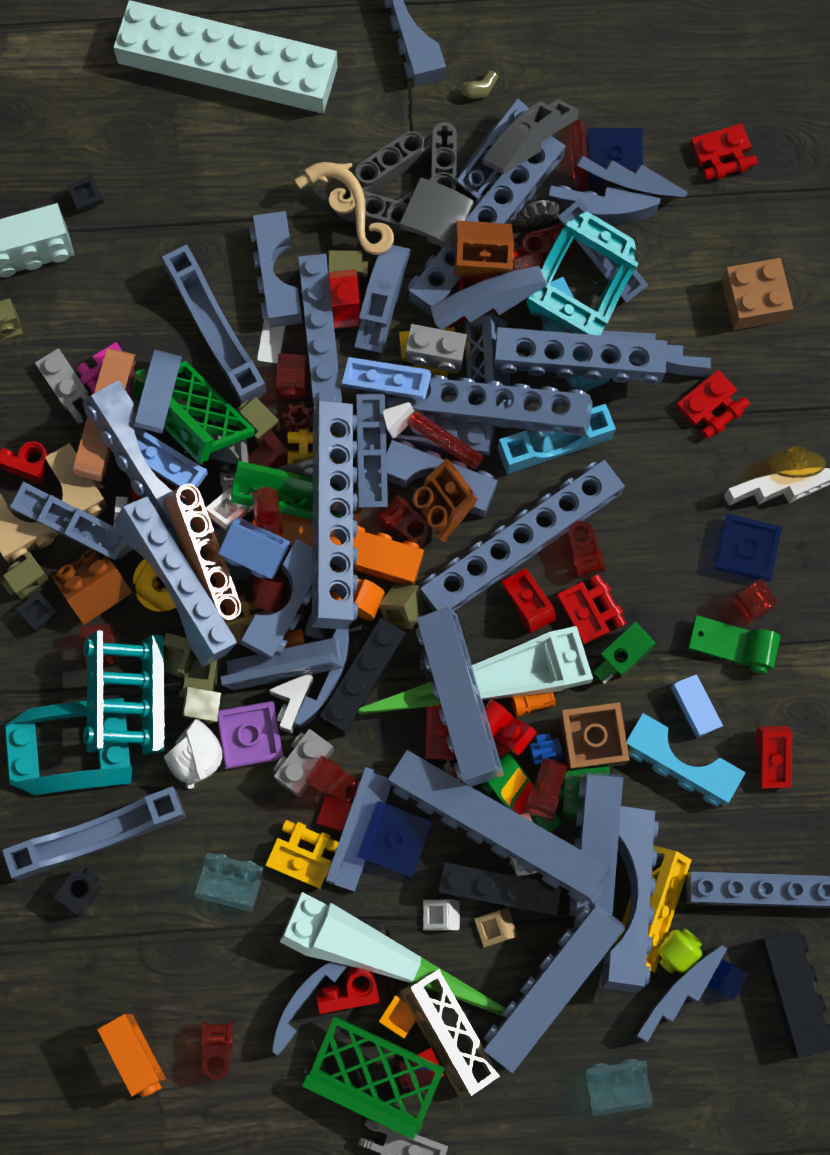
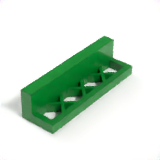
M238 461L230 502L313 520V477ZM330 484L334 490L341 491L338 485ZM330 510L331 513H335L332 514L334 517L341 518L337 511Z

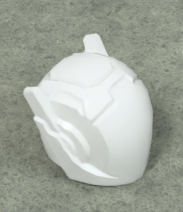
M194 719L175 742L176 746L164 756L173 775L180 781L185 782L187 789L194 788V783L207 779L218 769L222 760V748L213 732L202 721Z

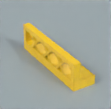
M653 846V849L657 850V854L663 855L664 859L661 867L655 871L652 868L651 878H655V891L653 896H650L649 907H653L654 915L652 924L648 925V936L652 938V947L650 954L646 956V966H649L650 971L654 973L660 958L658 946L667 937L691 863V859L681 853ZM631 897L622 921L624 928L629 919ZM621 934V935L618 937V939L616 940L615 945L617 944V942H618L619 939L621 938L622 934Z

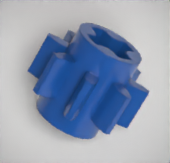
M550 733L536 735V743L529 744L533 765L541 764L542 770L556 768V761L563 759L559 738L551 739Z

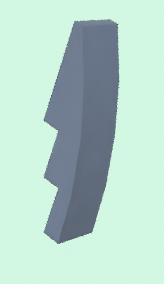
M581 154L575 163L577 166L605 180L627 188L657 195L685 197L688 193L640 163L636 165L633 172L611 159L608 160L603 168Z
M535 266L484 280L451 295L430 308L435 324L439 329L443 330L463 316L471 323L493 308L501 315L545 287L547 283L541 268Z
M603 331L601 336L655 340L656 334ZM667 345L666 372L707 377L711 369V358L683 356V346ZM638 358L629 359V361L643 365L642 361Z
M357 394L359 508L388 507L386 423L383 415L385 410V394Z
M22 482L9 507L115 561L126 542L117 528L25 482Z
M724 946L716 947L699 959L685 974L678 977L649 1010L634 1036L643 1042H648L661 1017L668 1022H673L686 998L693 1002L699 1001L727 948Z

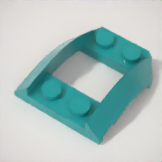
M589 212L579 215L572 221H567L541 268L547 285L529 296L526 300L531 315L538 311L576 334L602 335L621 293L639 264L635 261L634 252L636 251L634 239ZM573 238L618 264L594 310L550 285Z
M123 698L103 699V701H118V702H124V699H123ZM87 701L27 709L5 725L9 784L34 796L112 785H131L132 767H130L128 743L103 742V748L98 750L99 769L39 777L35 723L87 716ZM103 713V730L127 731L126 714Z

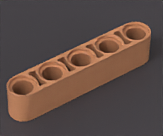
M108 348L94 393L117 380L121 382L128 393L135 367L136 354ZM87 417L74 462L73 475L102 482L111 454V448L103 443L99 429Z
M184 484L168 493L166 496V507L187 562L224 622L233 620L238 617L241 611L238 595L224 557L218 554L220 546L201 494L194 485ZM180 494L185 496L187 501L186 505H184L180 501ZM190 521L196 525V533L191 530ZM200 548L205 551L206 560L201 557ZM210 576L215 578L216 588L211 585ZM220 603L226 607V615L221 612Z

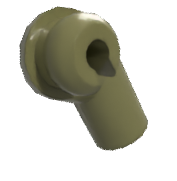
M488 70L481 81L463 83L461 94L469 99L486 98L499 76L494 71Z

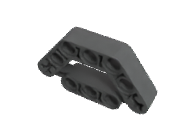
M441 122L423 137L414 131L404 133L357 165L355 177L359 181L365 197L366 227L377 222L388 225L394 235L401 236L409 232L402 230L400 222L395 221L393 218L396 216L403 217L415 189L399 200L373 193L419 164L431 152V178L429 180L456 191L457 132L452 124ZM442 138L447 139V147H442ZM409 146H414L417 148V150L408 151L406 148ZM394 161L395 164L392 166H387L384 164V162ZM447 162L450 165L447 167H441L438 165V163ZM365 175H370L374 177L371 180L362 179V177ZM342 187L346 191L343 199H349L351 193L348 187ZM371 208H376L380 212L370 214L367 211ZM355 209L348 214L336 212L339 218L356 223Z

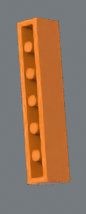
M257 508L252 524L290 541L288 551L291 550L296 539L312 547L313 520ZM357 526V535L353 538V547L357 548L358 556L356 565H353V570L401 585H415L424 550L420 549V546L414 542H396L387 534L376 533V535L366 533L364 528ZM330 537L334 544L341 545L337 538Z

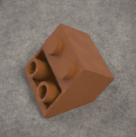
M456 220L453 276L493 278L512 272L514 250L512 224Z
M92 549L84 552L81 558L72 564L61 567L52 576L58 588L84 625L132 594V591L111 560Z

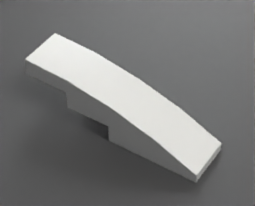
M830 468L784 471L755 478L729 488L724 497L729 506L753 495L759 505L782 494L791 503L829 486Z

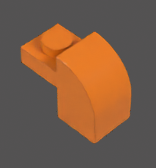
M337 568L333 570L338 573L341 572V570ZM358 579L357 590L353 592V602L358 605L357 617L370 622L374 620L385 592L379 586L366 579ZM330 592L333 599L341 600L338 593Z

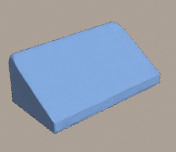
M697 674L678 681L671 686L696 738L723 726Z

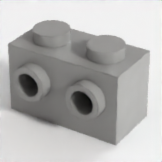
M411 324L406 348V362H411L418 366L427 365L445 371L460 372L467 334Z
M310 729L306 734L301 732L291 745L294 748L288 758L283 756L273 769L277 772L274 775L275 780L297 797L302 795L334 752L333 746Z

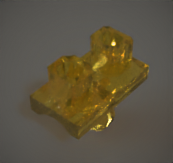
M245 595L239 596L241 602L240 613H244L245 616L225 622L237 641L236 645L240 644L246 632L245 626L250 625L255 614L271 615L274 614L273 608L250 614V610L260 608L258 599L247 602Z

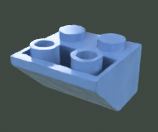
M237 517L232 522L218 554L224 556V560L234 566L243 565L251 569V573L259 578L266 579L268 577L272 579L284 563L290 541Z

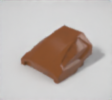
M445 459L426 477L423 486L415 491L412 502L422 511V515L427 518V523L435 529L434 532L439 540L446 542L448 536L462 522L469 510L475 506L478 498L455 466L448 459Z

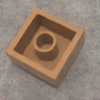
M781 258L726 268L721 281L733 330L788 320L793 311V305Z
M620 702L561 711L559 719L567 770L623 766L629 762Z

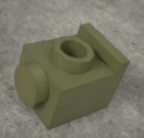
M329 251V272L356 269L358 282H362V277H368V261H362V251Z
M11 299L0 301V342L24 335L17 311Z
M257 397L250 402L248 400L245 401L237 409V412L255 429V441L259 447L280 430L279 420Z
M29 551L24 554L27 559L23 562L17 561L7 569L8 572L3 575L5 579L1 581L10 595L16 593L21 600L50 580Z

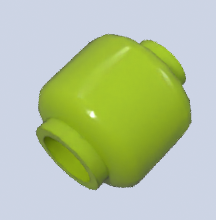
M685 928L682 931L673 930L658 946V953L662 958L659 963L671 974L675 970L685 974L702 957L700 949L702 943Z

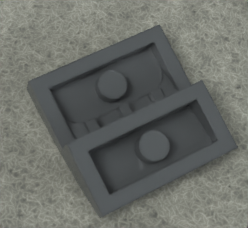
M420 178L402 217L400 227L402 230L426 236L429 243L454 250L456 220L466 221L474 202L451 188Z

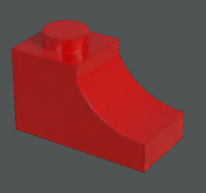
M356 269L328 272L334 329L360 326V299Z

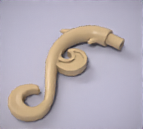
M321 162L304 169L305 173L294 180L299 189H302L310 182L313 184L318 180L327 182V178L338 179L348 187L351 193L349 199H343V196L346 194L343 188H337L330 193V207L339 214H348L355 209L358 240L367 253L381 255L391 249L394 243V234L392 229L386 224L376 222L369 225L370 231H378L382 237L378 243L371 244L365 237V197L359 181L348 170L352 167L351 163Z

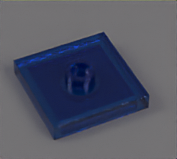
M589 128L588 159L603 168L608 160L611 159L633 172L638 163L643 165V128ZM588 171L589 181L611 182Z
M727 513L714 569L770 582L782 526Z
M376 801L356 857L413 878L432 822L386 803Z

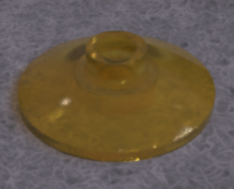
M794 446L789 448V450L771 456L768 461V467L773 473L780 476L805 478L821 473L826 467V461L815 452L808 451L804 447Z

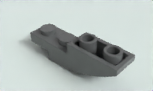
M559 99L549 105L539 101L520 115L501 134L484 157L483 164L504 175L539 153L543 140L577 120L579 109Z

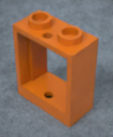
M124 1014L97 1029L131 1096L140 1094L141 1098H144L162 1089L160 1082L166 1080L133 1014Z

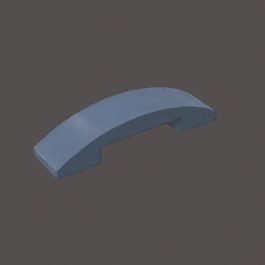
M578 199L562 212L558 218L565 225L567 221H572L585 212H591ZM575 239L609 281L618 264ZM636 269L620 295L626 303L648 286Z
M154 350L134 423L135 427L162 434L182 356Z
M336 629L333 638L339 639L343 668L330 670L317 700L305 696L294 720L296 728L301 729L314 720L324 710L338 688L348 660V629Z
M331 961L317 970L301 985L289 1001L279 1021L273 1043V1053L277 1056L280 1055L297 1033V1030L289 1022L324 977L327 976L336 983L348 965Z

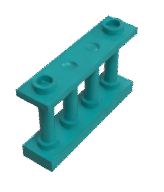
M96 631L87 636L83 648L84 655L87 656V726L83 734L84 743L87 744V752H95L102 749L103 742L140 743L142 754L154 755L164 751L163 635H151L143 639L140 645L103 643V631ZM103 655L139 657L142 660V672L140 674L103 672ZM103 683L139 685L142 689V700L140 703L103 701ZM103 713L139 714L142 717V729L140 732L103 730Z

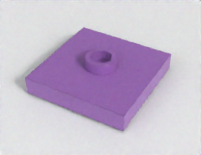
M274 701L218 711L217 720L226 770L276 761L283 757Z

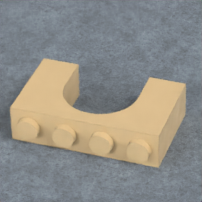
M69 443L46 456L47 462L61 483L63 491L62 501L94 517L101 515L107 504L93 480L73 475L77 454ZM0 494V552L9 564L24 560L26 558L24 554L28 551L50 545L54 541V537L60 534L38 522H25L18 519L12 514Z

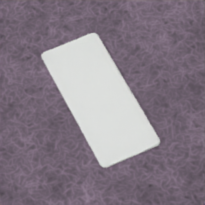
M264 319L257 357L258 361L279 363L285 326L270 328L269 319Z

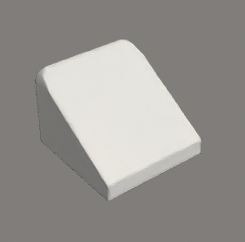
M408 402L383 411L387 430L392 438H396L416 417V412Z
M423 900V930H459L460 903L458 900Z

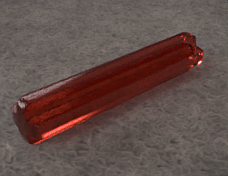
M575 120L569 126L575 191H591L589 171L575 164L580 154L588 158L584 121Z
M414 411L407 421L409 426L471 468L475 469L479 466L483 456L418 411Z

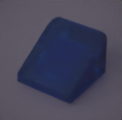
M721 959L707 986L726 998L734 1000L749 973Z

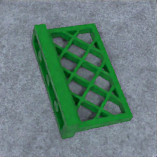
M187 361L181 362L178 374L184 372L190 380L177 377L175 385L189 388V391L187 393L173 389L164 428L199 464L208 461L210 453L253 437L255 429ZM145 369L135 372L130 394L139 403L148 374ZM192 389L204 392L208 397L192 394ZM174 398L187 401L186 405L178 404ZM190 402L205 405L206 409L190 407ZM209 408L221 409L225 415L211 412ZM191 416L203 418L204 421L203 423L196 422ZM207 420L224 423L223 428L209 425ZM227 424L237 426L241 431L227 429ZM208 433L221 436V439L214 441Z
M335 1016L332 1019L311 1072L306 1076L302 1087L413 1140L419 1135L423 1125L422 1122L445 1068ZM338 1026L348 1030L352 1040L351 1044L339 1049L334 1039ZM356 1035L364 1039L357 1041ZM371 1041L376 1044L380 1056L365 1062L359 1044ZM331 1044L333 1051L327 1053L328 1048ZM354 1046L360 1064L345 1069L339 1052ZM383 1047L390 1050L391 1052L385 1054ZM334 1054L340 1072L330 1075L321 1071L320 1067L324 1058ZM394 1054L403 1056L407 1066L406 1070L396 1074H392L386 1058ZM382 1060L388 1077L373 1082L367 1065ZM410 1060L419 1065L412 1067ZM362 1067L368 1085L357 1088L351 1085L347 1073ZM426 1067L436 1072L431 1084L420 1088L414 1070ZM409 1073L415 1090L400 1096L394 1078ZM342 1075L344 1081H342V1080H340V1079H338V1078H336V1077ZM389 1080L395 1098L384 1101L378 1097L375 1085ZM370 1088L371 1094L363 1090ZM428 1089V1092L424 1099L422 1091ZM417 1093L421 1103L418 1116L406 1111L402 1099ZM397 1101L399 1107H396V1106L392 1105L391 1103Z

